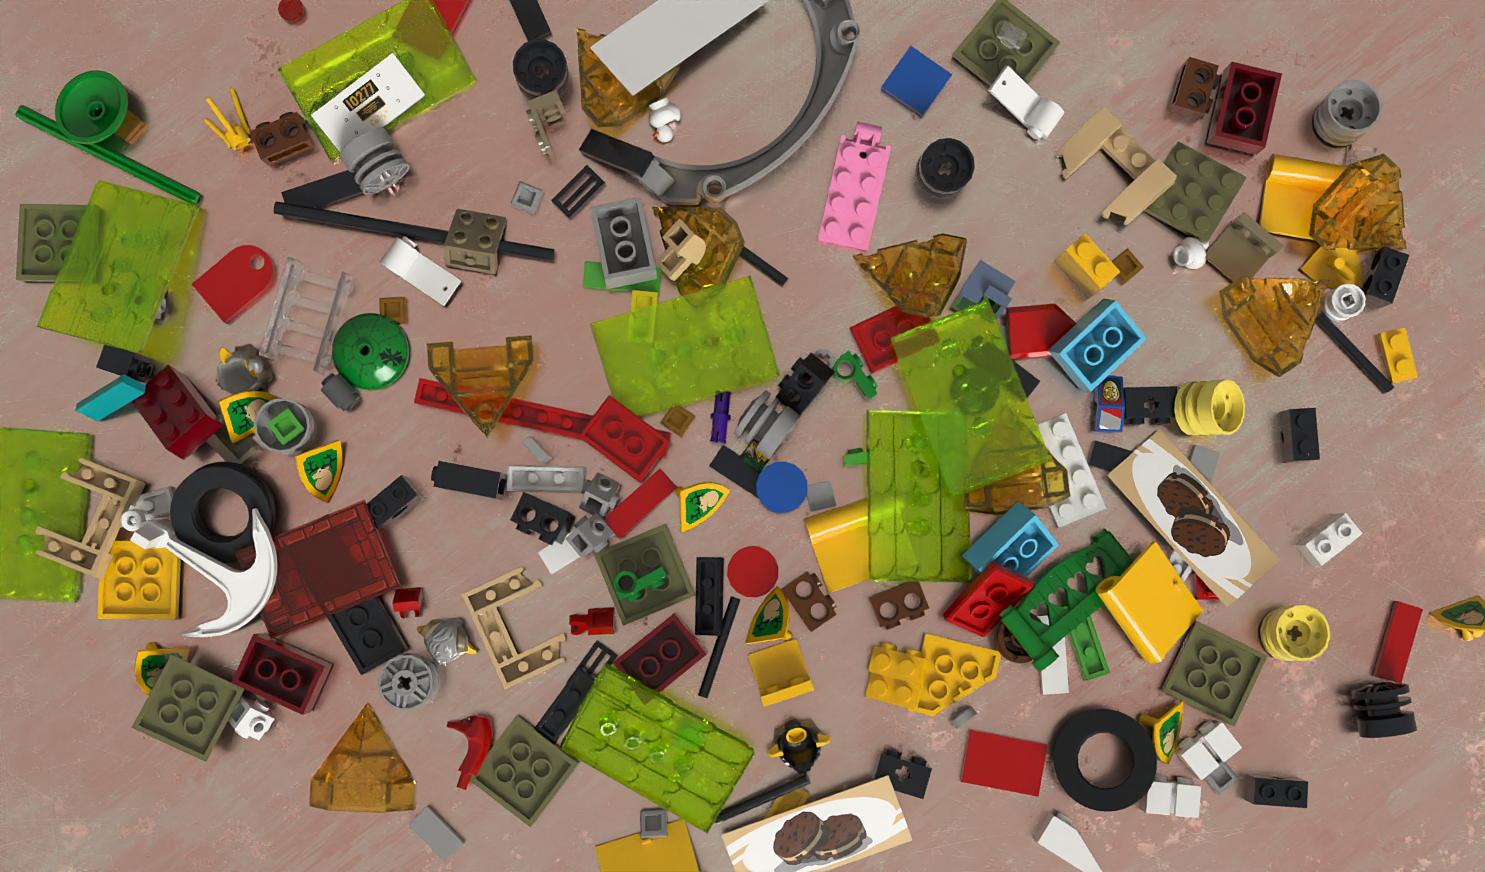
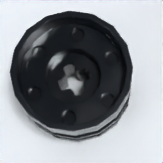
M533 39L524 43L516 51L513 59V73L520 91L529 99H534L557 90L560 96L569 80L567 61L562 50L555 43L548 40ZM541 69H545L546 74L543 75V78H538L537 73H540Z
M952 138L938 139L931 143L918 159L916 166L917 181L921 188L931 196L938 198L951 197L960 192L972 178L975 169L974 156L969 147L959 140ZM946 165L948 167L947 172L942 175L939 174L940 166L944 167Z
M1380 682L1368 684L1351 691L1352 699L1365 700L1355 703L1354 709L1368 712V714L1356 719L1360 737H1392L1417 731L1414 712L1400 709V707L1412 703L1411 697L1398 696L1410 692L1409 684Z

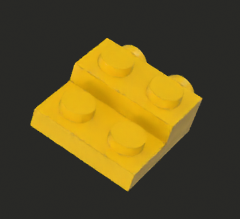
M882 642L881 647L874 646L868 669L871 674L865 697L917 710L929 659L921 657L922 652L908 648L906 653L896 651L897 645Z

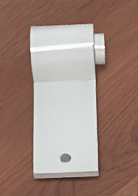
M1009 66L1003 68L988 89L998 101L1028 128L1027 133L1037 140H1040V138L1047 139L1064 115V110L1058 104L1049 99L1041 98Z
M403 236L402 239L396 237L379 263L445 306L461 280L414 249L417 244L407 237Z

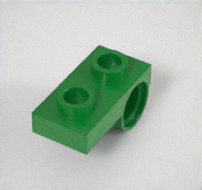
M848 350L836 360L833 366L835 371L833 376L839 382H848L853 379L865 399L869 401L878 394L875 390L878 388V385L871 375L866 376L861 368L864 365L856 353L852 355ZM841 363L850 365L852 369L851 374L848 376L840 375L837 369L838 365Z
M660 567L639 579L632 571H622L614 579L615 592L620 601L626 598L630 602L642 596L640 590L648 586L653 590L665 584L663 578L667 577L668 574L664 567ZM624 575H629L634 580V585L630 590H624L620 586V579Z

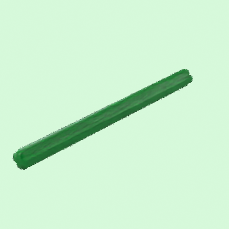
M20 105L15 115L19 119L192 205H195L200 197L199 192L99 142L80 144L72 141L60 131L56 121L24 105Z

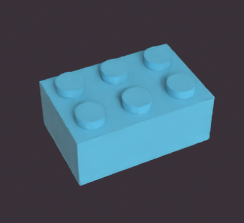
M1102 299L1056 342L1048 352L1079 389L1092 391L1147 338L1116 300Z
M1018 501L962 557L978 575L993 561L1027 577L1059 544L1036 514Z

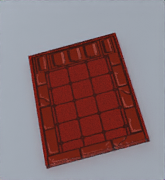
M365 500L272 537L277 554V576L272 594L260 611L270 638L273 639L401 587ZM255 544L235 552L242 570L250 569L255 563Z

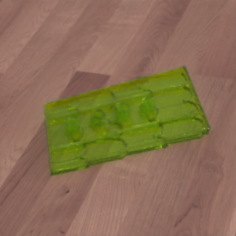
M403 0L278 68L280 75L285 80L288 89L298 103L322 148H324L329 160L339 157L340 152L311 115L393 53L426 96L384 127L386 130L477 82L433 0Z
M99 180L93 189L85 214L81 217L54 287L50 290L37 327L142 353L200 206Z
M751 275L590 323L611 396L638 417L780 376ZM708 338L712 340L711 346L707 344Z
M988 299L906 331L903 334L891 337L901 368L952 498L1051 461Z
M867 410L868 569L870 579L872 581L971 582V566L962 557L970 548L967 415L964 413Z
M0 427V599L75 603L78 571L36 554L37 550H45V535H37L36 528L40 526L81 542L85 487L60 477L65 471L74 475L84 465L78 461L79 458L88 460L89 433Z
M606 663L603 664L588 695L585 697L577 715L560 743L561 750L707 834L755 755L754 748L750 747L745 741L717 728L716 724L675 704L670 698L642 685L641 681Z

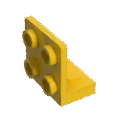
M796 639L748 655L764 707L814 690Z

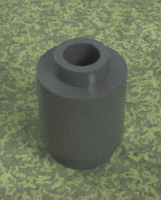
M331 373L321 382L323 385L321 392L338 409L341 408L343 411H346L359 400L356 394L357 391L340 373L337 375Z

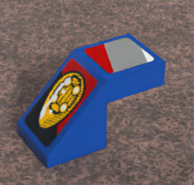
M1108 375L1094 389L1093 400L1097 403L1094 429L1096 431L1122 432L1125 412L1123 377Z

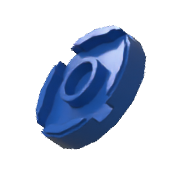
M774 462L766 466L759 474L756 483L757 496L761 504L768 510L776 513H789L797 509L805 500L808 491L807 480L803 471L796 465L788 462Z

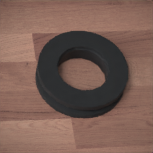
M221 461L198 468L180 483L171 501L170 518L173 530L180 541L222 563H232L240 561L238 553L255 546L252 509H258L271 534L276 520V504L271 489L259 474L244 465ZM224 488L232 490L239 495L245 502L249 513L247 527L244 531L235 536H222L208 529L201 520L198 509L200 498L210 489Z
M1097 709L1078 715L1064 727L1054 749V768L1062 788L1080 805L1096 811H1119L1134 805L1149 791L1156 775L1157 755L1150 736L1135 719L1119 711ZM1098 733H1111L1119 736L1128 744L1132 752L1133 767L1130 775L1122 784L1113 788H1100L1092 785L1083 777L1079 769L1078 754L1081 746L1089 737Z

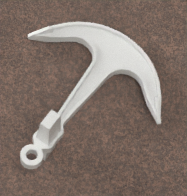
M257 508L252 509L256 559L250 569L242 571L233 569L174 538L173 536L176 534L171 522L166 518L157 521L155 519L146 521L144 513L138 509L129 510L122 515L121 523L126 530L135 531L130 541L143 549L152 547L167 548L219 586L226 594L228 606L223 616L203 622L186 632L180 633L181 637H211L230 633L251 621L268 602L277 576V554L269 529ZM131 516L136 518V524L131 522Z

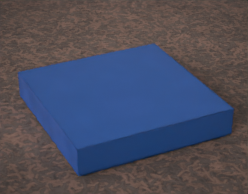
M910 46L883 83L881 89L923 117L952 74Z

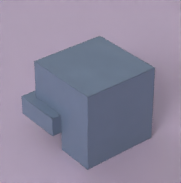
M980 260L950 307L966 317H969L970 313L974 312L994 324L1010 303L1012 298L1007 295L1016 281Z

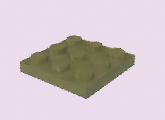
M996 0L953 52L952 56L989 86L993 84L1005 66H1009L1027 84L1058 47L1060 41L1008 0Z
M1178 141L1164 163L1177 176L1175 183L1144 211L1207 244L1247 177Z
M20 204L16 280L96 283L100 207L97 205Z
M666 523L605 548L598 553H594L623 626L695 596ZM660 567H664L668 574L667 577L663 578L665 584L653 590L649 586L640 590L642 596L630 602L626 598L621 601L619 600L614 587V579L618 573L632 571L640 579ZM624 575L620 579V586L624 590H630L634 585V580L631 576Z
M1194 621L1161 691L1235 727L1268 656L1211 627Z
M171 655L131 728L206 762L245 689Z
M517 715L488 752L476 776L471 775L470 781L531 827L579 762Z

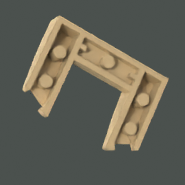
M1103 106L1056 153V159L1063 156L1067 169L1061 171V174L1066 180L1102 148L1134 181L1101 215L1107 219L1111 212L1126 217L1124 225H1128L1175 183L1177 176L1159 158L1157 160L1152 158L1121 128L1122 123Z
M79 458L78 461L84 466L74 475L65 471L61 474L60 478L103 494L82 542L37 526L36 534L45 535V550H37L36 554L92 577L103 579L113 557L109 552L122 525V515L129 510L130 505L136 506L146 483Z
M522 567L461 594L504 690L565 662V658H559V641L565 642L564 633L517 654L500 617L497 607L542 586L538 580L532 584L520 574L524 570Z

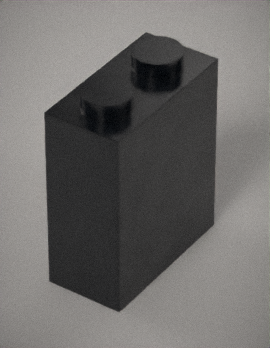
M438 461V466L433 467L431 481H434L433 487L503 500L507 475L501 472Z

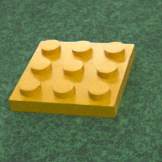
M114 541L109 552L113 557L103 579H99L97 619H179L181 559L165 547L143 549L132 541Z

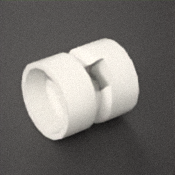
M1344 284L1323 295L1320 301V309L1332 322H1341L1362 312L1365 307L1366 298L1364 292L1358 286Z

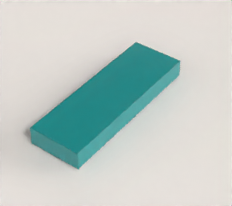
M123 374L78 402L75 411L99 421L144 394L146 385Z

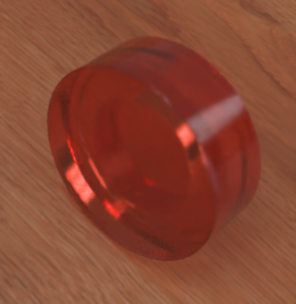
M281 0L278 6L280 16L287 23L295 24L300 22L306 13L305 6L300 0Z

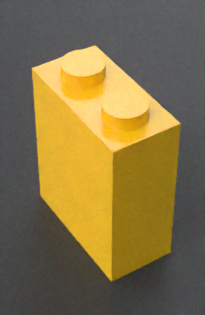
M1086 233L1055 260L1057 265L1088 299L1120 273L1119 269Z

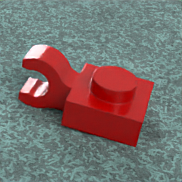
M614 607L588 609V615H570L569 625H571V634L580 635L585 630L588 631V635L614 634Z

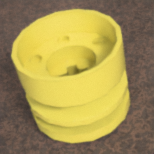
M1232 380L1189 381L1183 384L1177 392L1174 412L1180 429L1187 435H1231L1237 432L1242 425L1245 415V402L1242 391Z
M1307 605L1279 607L1269 612L1263 619L1260 628L1261 642L1266 651L1274 658L1283 661L1312 660L1320 656L1328 647L1330 627L1325 616L1313 607ZM1288 630L1293 632V637L1287 635Z

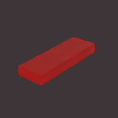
M659 468L603 520L620 540L668 497L677 486Z
M1394 601L1374 669V676L1395 683H1402L1423 609L1400 601Z

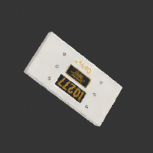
M392 53L311 116L341 153L343 148L353 139L371 129L384 128L426 95Z

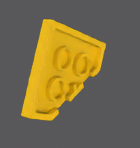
M925 633L920 652H922L921 657L929 659L917 710L908 708L907 710L934 716L949 705L974 692L975 689L995 679L1001 659L1000 652Z

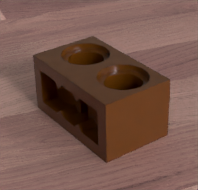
M1189 57L1183 63L1169 112L1199 120L1205 113L1208 114L1213 102L1210 94L1212 89H1216L1220 75L1217 74L1219 65ZM1195 73L1202 74L1205 82L1198 81L1195 78ZM1188 97H1194L1198 102V106H1192L1188 102Z
M298 112L284 113L278 120L271 123H260L256 126V129L249 131L260 159L267 165L315 146L304 118ZM292 127H298L296 135L288 136V132ZM274 136L273 144L265 146L266 139Z
M806 571L781 589L809 631L812 632L837 615L834 611L837 605L829 594L827 596L823 595L819 589L823 585L816 574L810 575ZM803 581L811 586V592L805 597L799 596L796 592L797 585ZM816 603H821L825 607V614L821 618H814L811 614V608Z
M913 579L867 597L878 626H885L886 630L901 625L899 620L909 617L910 620L920 618L925 615L924 610L929 609L918 579ZM909 593H914L918 598V603L913 608H908L904 602L906 595ZM886 602L891 603L894 607V612L890 617H883L880 613V607Z

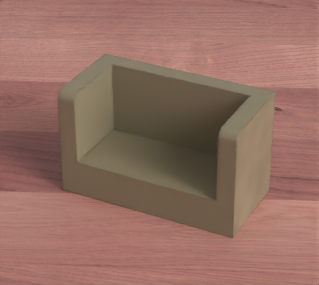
M222 413L217 418L223 426L206 440L226 462H234L246 467L264 452L250 435L232 444Z

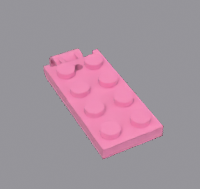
M857 121L853 140L847 139L845 135H841L818 241L868 251L891 150L890 145H886V147L878 145L882 131L881 126ZM862 152L866 154V158L864 159L860 158L859 154Z

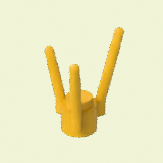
M230 87L229 91L241 126L237 123L230 125L210 97H206V101L224 125V132L226 134L208 118H205L204 122L224 140L228 148L232 147L233 150H238L251 141L249 137V131L251 130L247 126L236 92L233 87Z

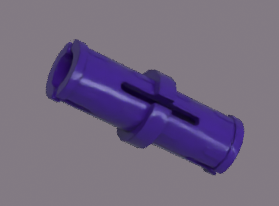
M715 390L714 412L710 416L713 419L710 442L726 443L727 423L731 419V415H728L731 395L729 391L721 392V390Z

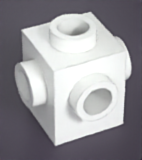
M241 696L228 721L240 736L246 739L250 736L260 740L263 734L269 730L274 717L268 711L270 707L263 701L256 699L254 702Z

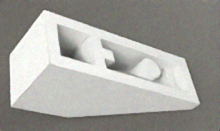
M1049 812L1033 839L1083 872H1102L1078 831L1070 825L1072 820L1058 812L1057 816Z

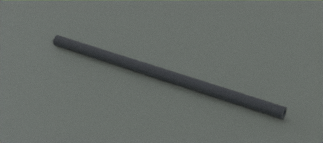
M278 201L275 202L273 210L274 214L441 243H445L449 232L447 230ZM500 240L497 252L553 262L555 249Z

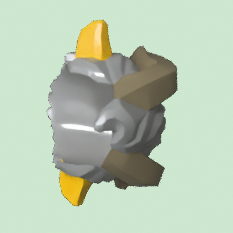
M252 344L236 346L235 352L232 353L225 347L219 349L218 355L221 362L217 367L218 375L216 382H218L217 386L221 387V390L231 392L232 394L243 391L264 390L265 386L273 379L271 372L263 368L264 363L260 357L256 356V349Z
M459 618L447 620L433 619L425 627L418 626L416 628L417 632L423 636L424 644L431 657H433V661L438 666H445L459 659L464 653H477V650L468 642L466 630L462 628L463 622Z

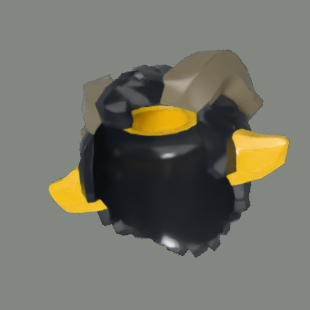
M793 719L774 730L773 747L767 750L766 753L770 757L779 756L785 765L793 768L798 774H806L820 756L821 746L829 743L831 737L822 735V732L818 730L813 720L799 722Z

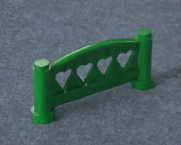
M1105 528L1093 536L1095 540L1093 545L1066 556L1049 568L1034 583V586L1023 597L1017 608H1014L1011 604L999 613L1001 621L1033 660L1031 664L1037 672L1047 668L1059 657L1052 647L1104 604L1095 591L1098 584L1108 577L1121 576L1134 562L1114 535ZM1094 557L1102 559L1105 578L1091 574L1086 570V564L1093 563ZM1076 572H1081L1084 575L1086 594L1070 588L1067 584L1069 578H1075ZM1058 587L1063 588L1066 592L1068 609L1054 605L1048 599L1050 594L1056 593ZM1039 603H1044L1047 607L1049 625L1033 620L1030 617V610L1037 609Z

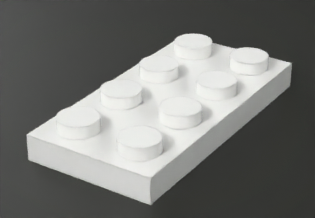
M1066 413L1017 433L1057 528L1107 509Z

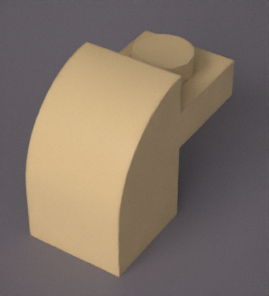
M679 218L662 237L670 246L655 263L671 280L675 281L691 263L697 265L701 261L706 249L705 241L687 222Z

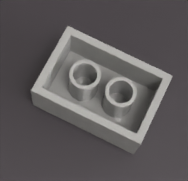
M641 197L590 207L607 289L658 279Z

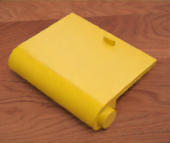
M1271 154L1266 168L1259 225L1269 233L1325 242L1337 230L1351 244L1357 196L1362 190L1367 189L1369 175H1366L1365 169Z
M889 490L804 518L828 593L917 564L900 516V508L904 506L899 493L894 494L893 490Z
M1152 541L1121 576H1111L1104 579L1095 590L1147 663L1161 662L1167 652L1203 612L1156 541Z
M685 819L667 824L668 837L641 839L640 833L595 847L601 872H700Z

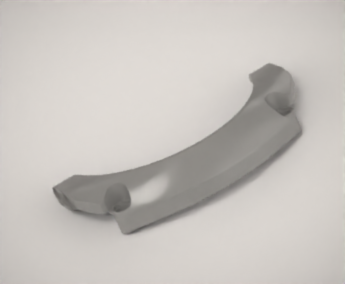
M802 0L814 31L816 44L815 74L804 105L792 123L779 137L757 152L728 163L687 165L655 156L642 178L631 173L628 174L666 204L698 205L702 197L710 203H719L724 198L760 180L782 164L816 130L831 108L846 79L861 31L859 24L854 19L849 0ZM850 30L854 33L855 37L846 39L841 33ZM712 184H717L722 190L719 194L712 195L707 191L708 187Z

